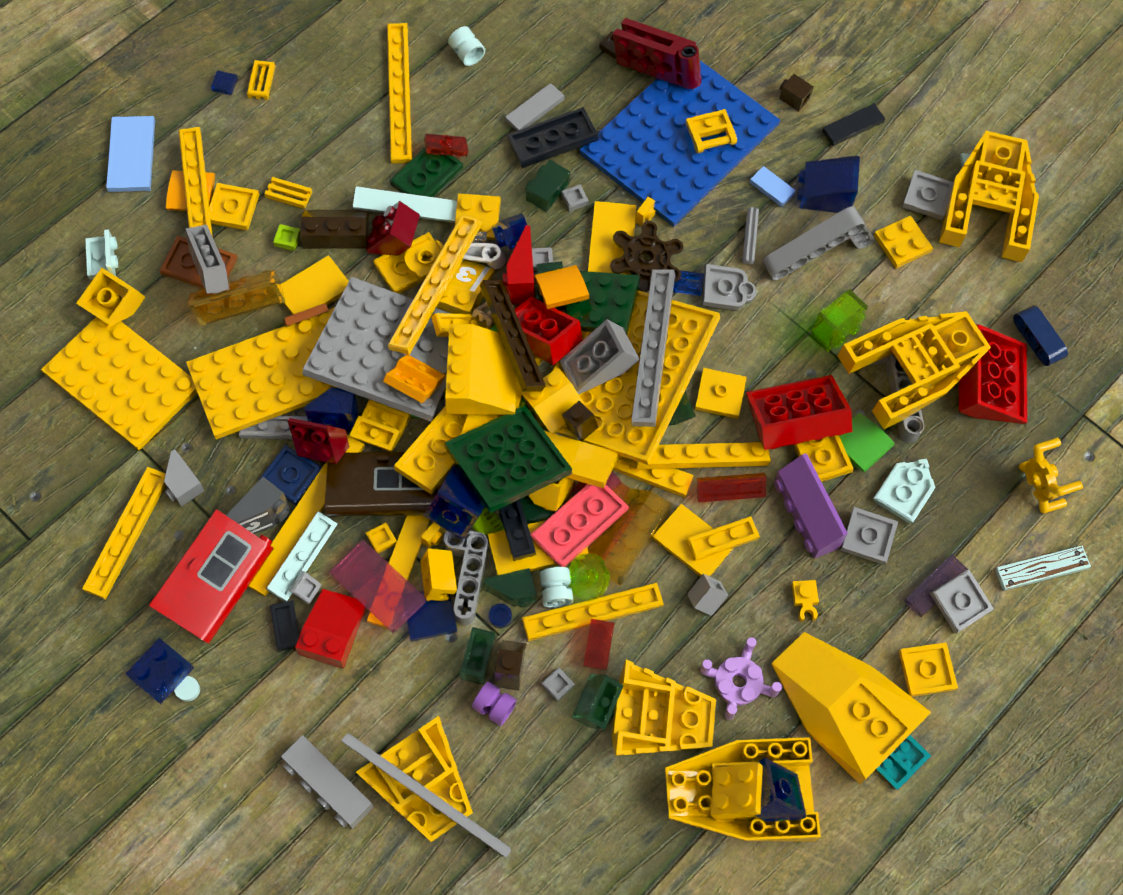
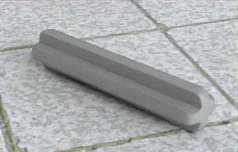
M749 207L746 217L742 262L752 265L755 260L759 209L756 207Z

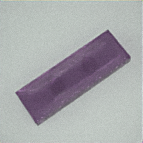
M951 554L904 602L922 617L936 604L930 593L968 569Z

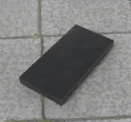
M584 107L508 134L507 138L521 168H525L598 141L599 135Z

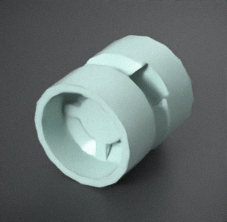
M468 27L458 28L449 37L448 44L466 66L476 64L484 56V46L475 38V35Z
M552 567L542 570L540 572L541 587L545 588L542 591L543 605L548 608H559L572 604V588L568 587L571 584L570 569L566 567Z

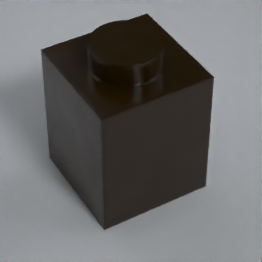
M793 74L789 80L785 79L779 88L781 90L779 99L800 111L811 98L814 86Z
M580 401L576 402L562 414L567 428L580 441L585 440L599 428L594 414Z

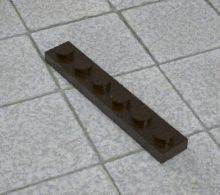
M483 280L480 288L522 391H543L546 386L503 281Z

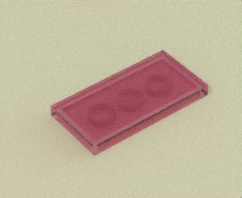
M364 540L354 547L329 572L393 634L427 601L412 584Z

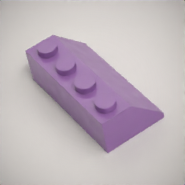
M807 453L778 471L774 485L778 493H782L785 499L784 505L786 510L792 513L795 519L794 525L796 530L802 533L805 539L804 545L808 553H812L815 559L838 550L848 533Z

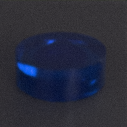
M496 604L489 610V622L492 626L502 629L511 623L512 611L507 605Z

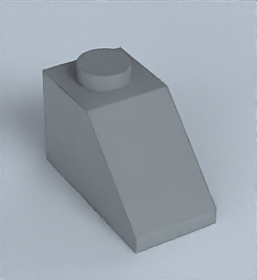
M175 449L172 450L164 479L168 488L165 493L172 502L177 500L182 507L204 492V489Z

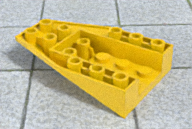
M803 632L771 663L806 732L859 785L931 713L872 666L806 632Z
M810 737L736 740L666 767L668 818L744 841L816 842L821 837L819 815L818 812H814L809 767L813 762ZM760 763L763 766L760 814L719 819L712 817L711 804L714 768Z

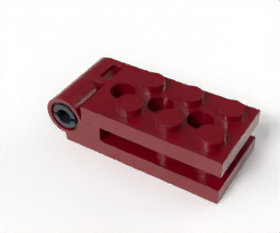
M628 18L622 21V30L617 28L613 32L617 64L687 89H694L700 86L702 82L700 57L695 41Z

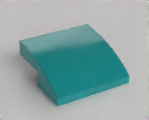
M909 735L876 769L898 790L931 755Z

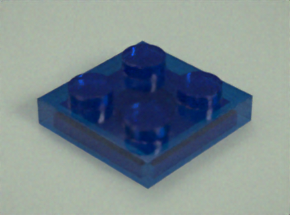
M159 638L129 669L126 675L159 704H162L194 669V666Z

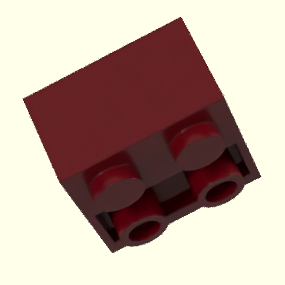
M398 201L393 206H389L384 213L377 215L373 219V229L367 238L366 252L396 256L402 254L412 245L420 214L401 201Z
M293 418L287 420L297 456L337 464L350 447L345 429Z

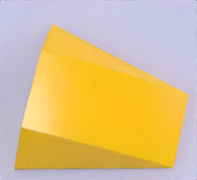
M625 660L616 689L611 735L615 756L712 747L716 699L688 686L679 685L670 678L661 677L654 674V671L647 668L643 669L634 665L633 662Z
M439 716L380 755L466 817L473 813ZM371 762L356 771L362 779L429 841H434L457 824Z

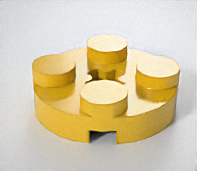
M426 237L414 240L404 257L407 270L413 276H416L418 280L424 281L444 245L438 240L435 242ZM423 255L432 257L428 262L422 261Z

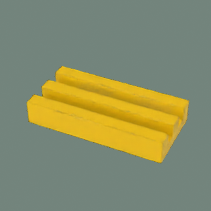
M254 60L247 90L248 98L255 96L256 99L264 97V100H268L275 71V62ZM259 66H262L257 91H255L254 87ZM269 67L264 91H262L266 70Z
M272 177L271 184L268 185V191L266 190L264 194L265 198L305 209L313 192L312 188ZM273 191H276V192H279V193H283V194H285L286 196H283V195H280V194H277V193H273ZM290 197H296V198H299V199H303V201H300V200H297V199H293V198H290Z

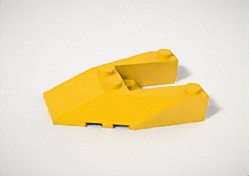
M985 131L954 179L939 243L960 248L967 234L972 204L1009 213L1001 258L1023 262L1030 250L1039 199L1034 184L1036 181L1035 176L1031 170L1032 161L1027 140Z
M964 311L940 314L936 317L919 316L917 319H898L844 344L838 354V358L848 374L891 354L895 355L913 384L880 399L873 408V414L882 428L886 429L903 421L947 394L991 347L968 312Z

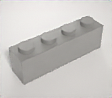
M202 225L186 228L189 252L206 293L216 294L229 290L226 267L208 226Z
M303 735L281 756L285 762L283 767L292 776L296 773L302 779L300 784L309 793L313 790L319 796L317 801L326 810L331 807L337 813L334 818L344 828L348 824L353 829L374 808L372 803Z

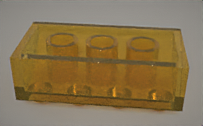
M266 270L254 276H245L239 280L229 282V290H224L220 293L207 294L205 288L190 293L188 307L202 326L285 302V297L277 272L275 270Z
M634 488L629 490L623 499L629 506V510L595 540L588 550L589 558L582 559V562L617 584L622 585L652 540L653 535L658 531L670 512L672 503L652 491Z

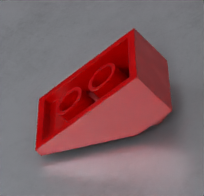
M530 225L525 226L507 263V273H502L503 283L512 305L522 304L531 296L534 297Z
M532 296L515 309L531 351L538 358L552 365L556 364L583 341L580 320L556 308L546 309L544 302Z
M323 589L302 628L295 647L298 654L344 669L368 602Z

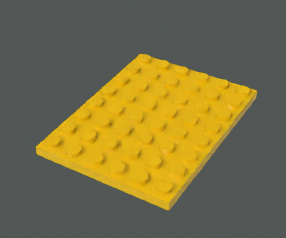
M640 290L637 293L627 337L639 359L649 293ZM672 300L656 426H633L631 422L639 360L624 374L579 394L586 407L594 414L599 427L582 442L618 452L619 456L649 465L720 320V313ZM581 331L582 339L584 340L592 332ZM559 360L556 363L553 371L559 368L562 371V373L567 377ZM532 414L536 421L539 423V425L542 427V429L546 430L544 426L539 422V420L535 417V415ZM567 426L557 432L565 437L580 441Z

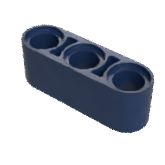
M1033 305L1013 316L1017 329L1043 365L1049 366L1068 356V350L1064 342L1037 306Z

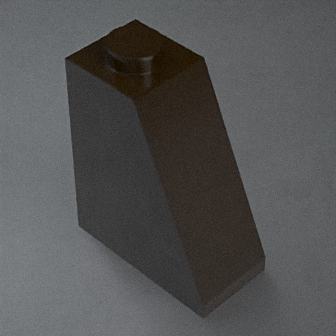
M502 641L498 651L495 670V682L498 688L520 690L526 643Z

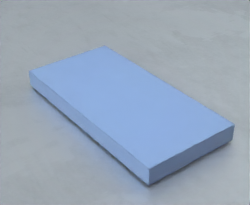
M154 116L112 117L106 186L108 192L151 191L155 132Z

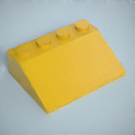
M449 324L445 396L446 414L515 415L516 374L499 332L473 324Z

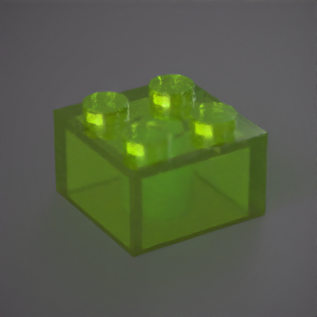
M848 289L818 314L811 335L828 351L834 347L839 348L846 341V337L850 334L852 336L861 329L862 326L860 324L866 318L865 313L868 306L851 289Z

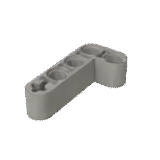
M450 529L444 535L445 549L451 550L453 556L464 557L454 603V616L459 624L469 625L476 617L488 554V540L480 532ZM452 539L461 541L455 546L449 544V541ZM477 542L484 545L481 549H474L472 547ZM471 564L479 566V569L476 571H470L467 568ZM467 586H472L475 588V591L465 593L463 589ZM464 602L468 603V612H466V615H461V612L464 611Z

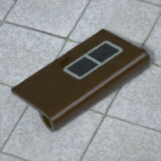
M405 452L345 453L337 464L328 462L325 492L326 516L438 515V510H442V497H438L437 488L430 494L394 470V465Z

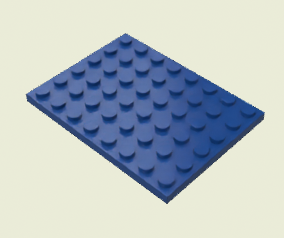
M701 60L702 82L700 86L694 89H687L662 79H656L598 133V141L587 144L580 149L581 156L640 202L644 203L647 197L655 200V213L672 227H675L780 123L779 118ZM725 109L736 133L737 144H725L705 149L704 152L697 154L685 124L686 119ZM726 132L703 137L701 140L706 141L726 136Z

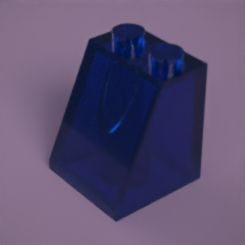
M860 156L806 162L804 169L799 171L798 182H801V187L797 191L800 209L839 213L853 206L858 193Z
M453 465L423 516L464 540L479 518L485 505L461 470Z

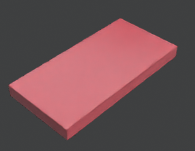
M587 484L531 534V538L559 567H566L628 511L629 506L607 485L604 488Z

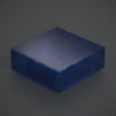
M217 70L211 85L212 91L232 95L238 80L237 74Z

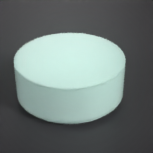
M184 676L176 682L174 691L180 700L190 702L198 697L200 685L195 678Z

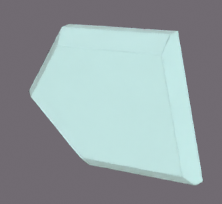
M927 458L909 463H896L873 500L907 523H913L935 489L934 481L929 472Z

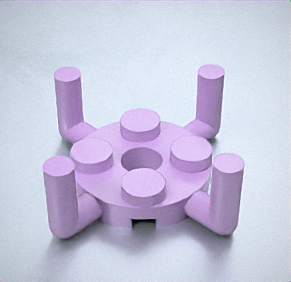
M752 637L747 640L741 657L728 658L720 665L719 669L711 668L712 662L704 660L700 668L702 675L715 679V686L721 695L720 697L728 703L724 714L728 720L733 719L737 706L751 703L760 693L776 697L782 689V685L779 682L773 683L771 687L763 684L761 668L750 660L756 645V639ZM733 677H743L745 686H735L732 681Z

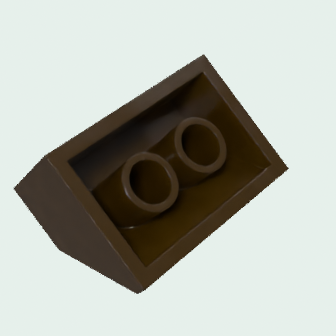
M305 210L301 217L300 233L303 248H367L369 211Z

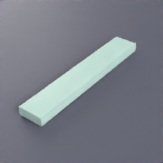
M356 187L353 209L384 213L389 206H393L398 201H401L419 213V218L455 223L457 201L363 187Z

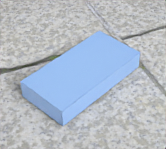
M764 166L750 179L751 185L781 207L796 192L795 189Z

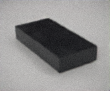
M294 601L270 605L277 651L295 649L300 633Z

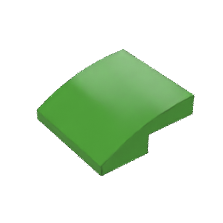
M860 412L852 419L853 432L839 436L851 464L863 473L894 446L892 439Z

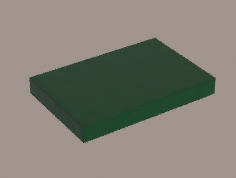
M431 141L390 180V184L401 193L433 197L463 168V163L434 141Z

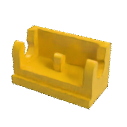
M427 548L420 561L425 601L449 600V595L447 594H455L457 591L452 551Z

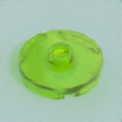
M581 554L571 562L569 567L571 577L570 588L582 600L598 599L599 596L606 592L609 585V571L605 568L604 560L596 554Z

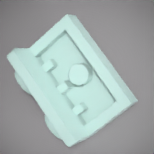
M108 229L104 230V236L85 238L87 276L89 280L94 279L101 267L116 276L115 268L119 267L118 258L114 255V250L118 248L116 237H112Z

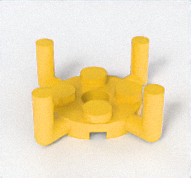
M1058 437L1034 445V457L1019 465V469L1026 474L1028 484H1033L1036 490L1032 493L1039 500V509L1043 514L1067 506L1064 498L1050 503L1048 501L1083 489L1080 480L1063 486L1057 485L1056 477L1058 476V470L1054 464H1049L1043 456L1044 451L1061 446V441Z

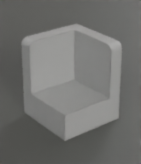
M706 574L699 578L687 594L695 609L709 615H713L728 596L721 581Z

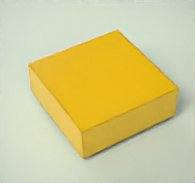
M386 522L366 532V536L376 554L387 550L397 543Z

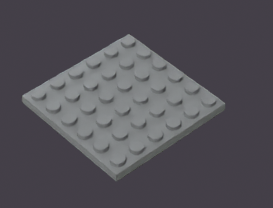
M354 277L350 278L303 368L302 375L432 421L446 389L449 337L436 336L431 317L435 313H453L435 308L410 353V356L446 375L441 385L424 403L383 382L386 373L394 369L398 360L407 355L389 350L388 344L413 299Z

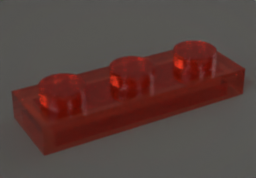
M765 473L697 478L698 502L766 497Z

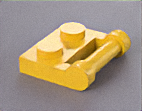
M725 109L686 119L685 124L697 154L704 152L705 149L725 144H737L736 133ZM726 132V136L706 141L701 140L703 137Z

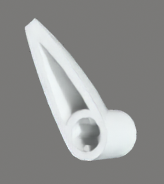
M471 243L463 258L469 261L487 263L493 269L502 268L506 262L504 253L499 246L493 243Z

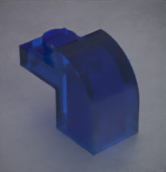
M522 213L501 220L492 226L499 248L507 246L509 250L515 248L516 242H518L525 226H527Z

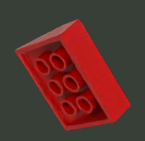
M977 324L976 326L991 348L959 380V412L978 419L1026 424L1027 344Z
M833 375L746 392L758 437L764 450L853 432L852 410Z

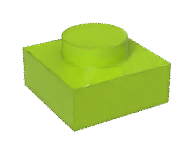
M280 224L273 241L274 246L295 251L301 230Z

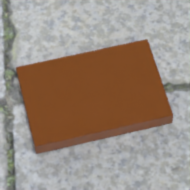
M177 235L160 269L161 275L204 288L190 255L187 238ZM218 249L226 267L228 280L238 257L237 254Z

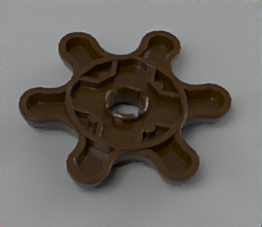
M644 222L641 227L642 232L637 237H632L620 230L614 233L613 241L623 249L624 255L612 260L610 263L611 271L616 274L629 272L632 275H639L641 281L638 290L643 292L650 290L652 270H674V282L681 278V271L671 264L670 257L679 254L683 250V243L678 239H672L667 242L661 241L656 235L657 225L654 222ZM648 254L652 260L646 262L642 259L641 255Z

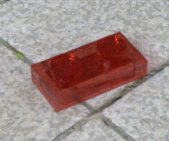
M591 618L583 667L607 670L614 622Z

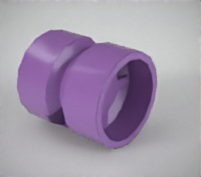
M487 682L475 698L472 709L481 715L488 714L490 721L498 726H502L514 709L517 699L507 693L501 694L500 688Z

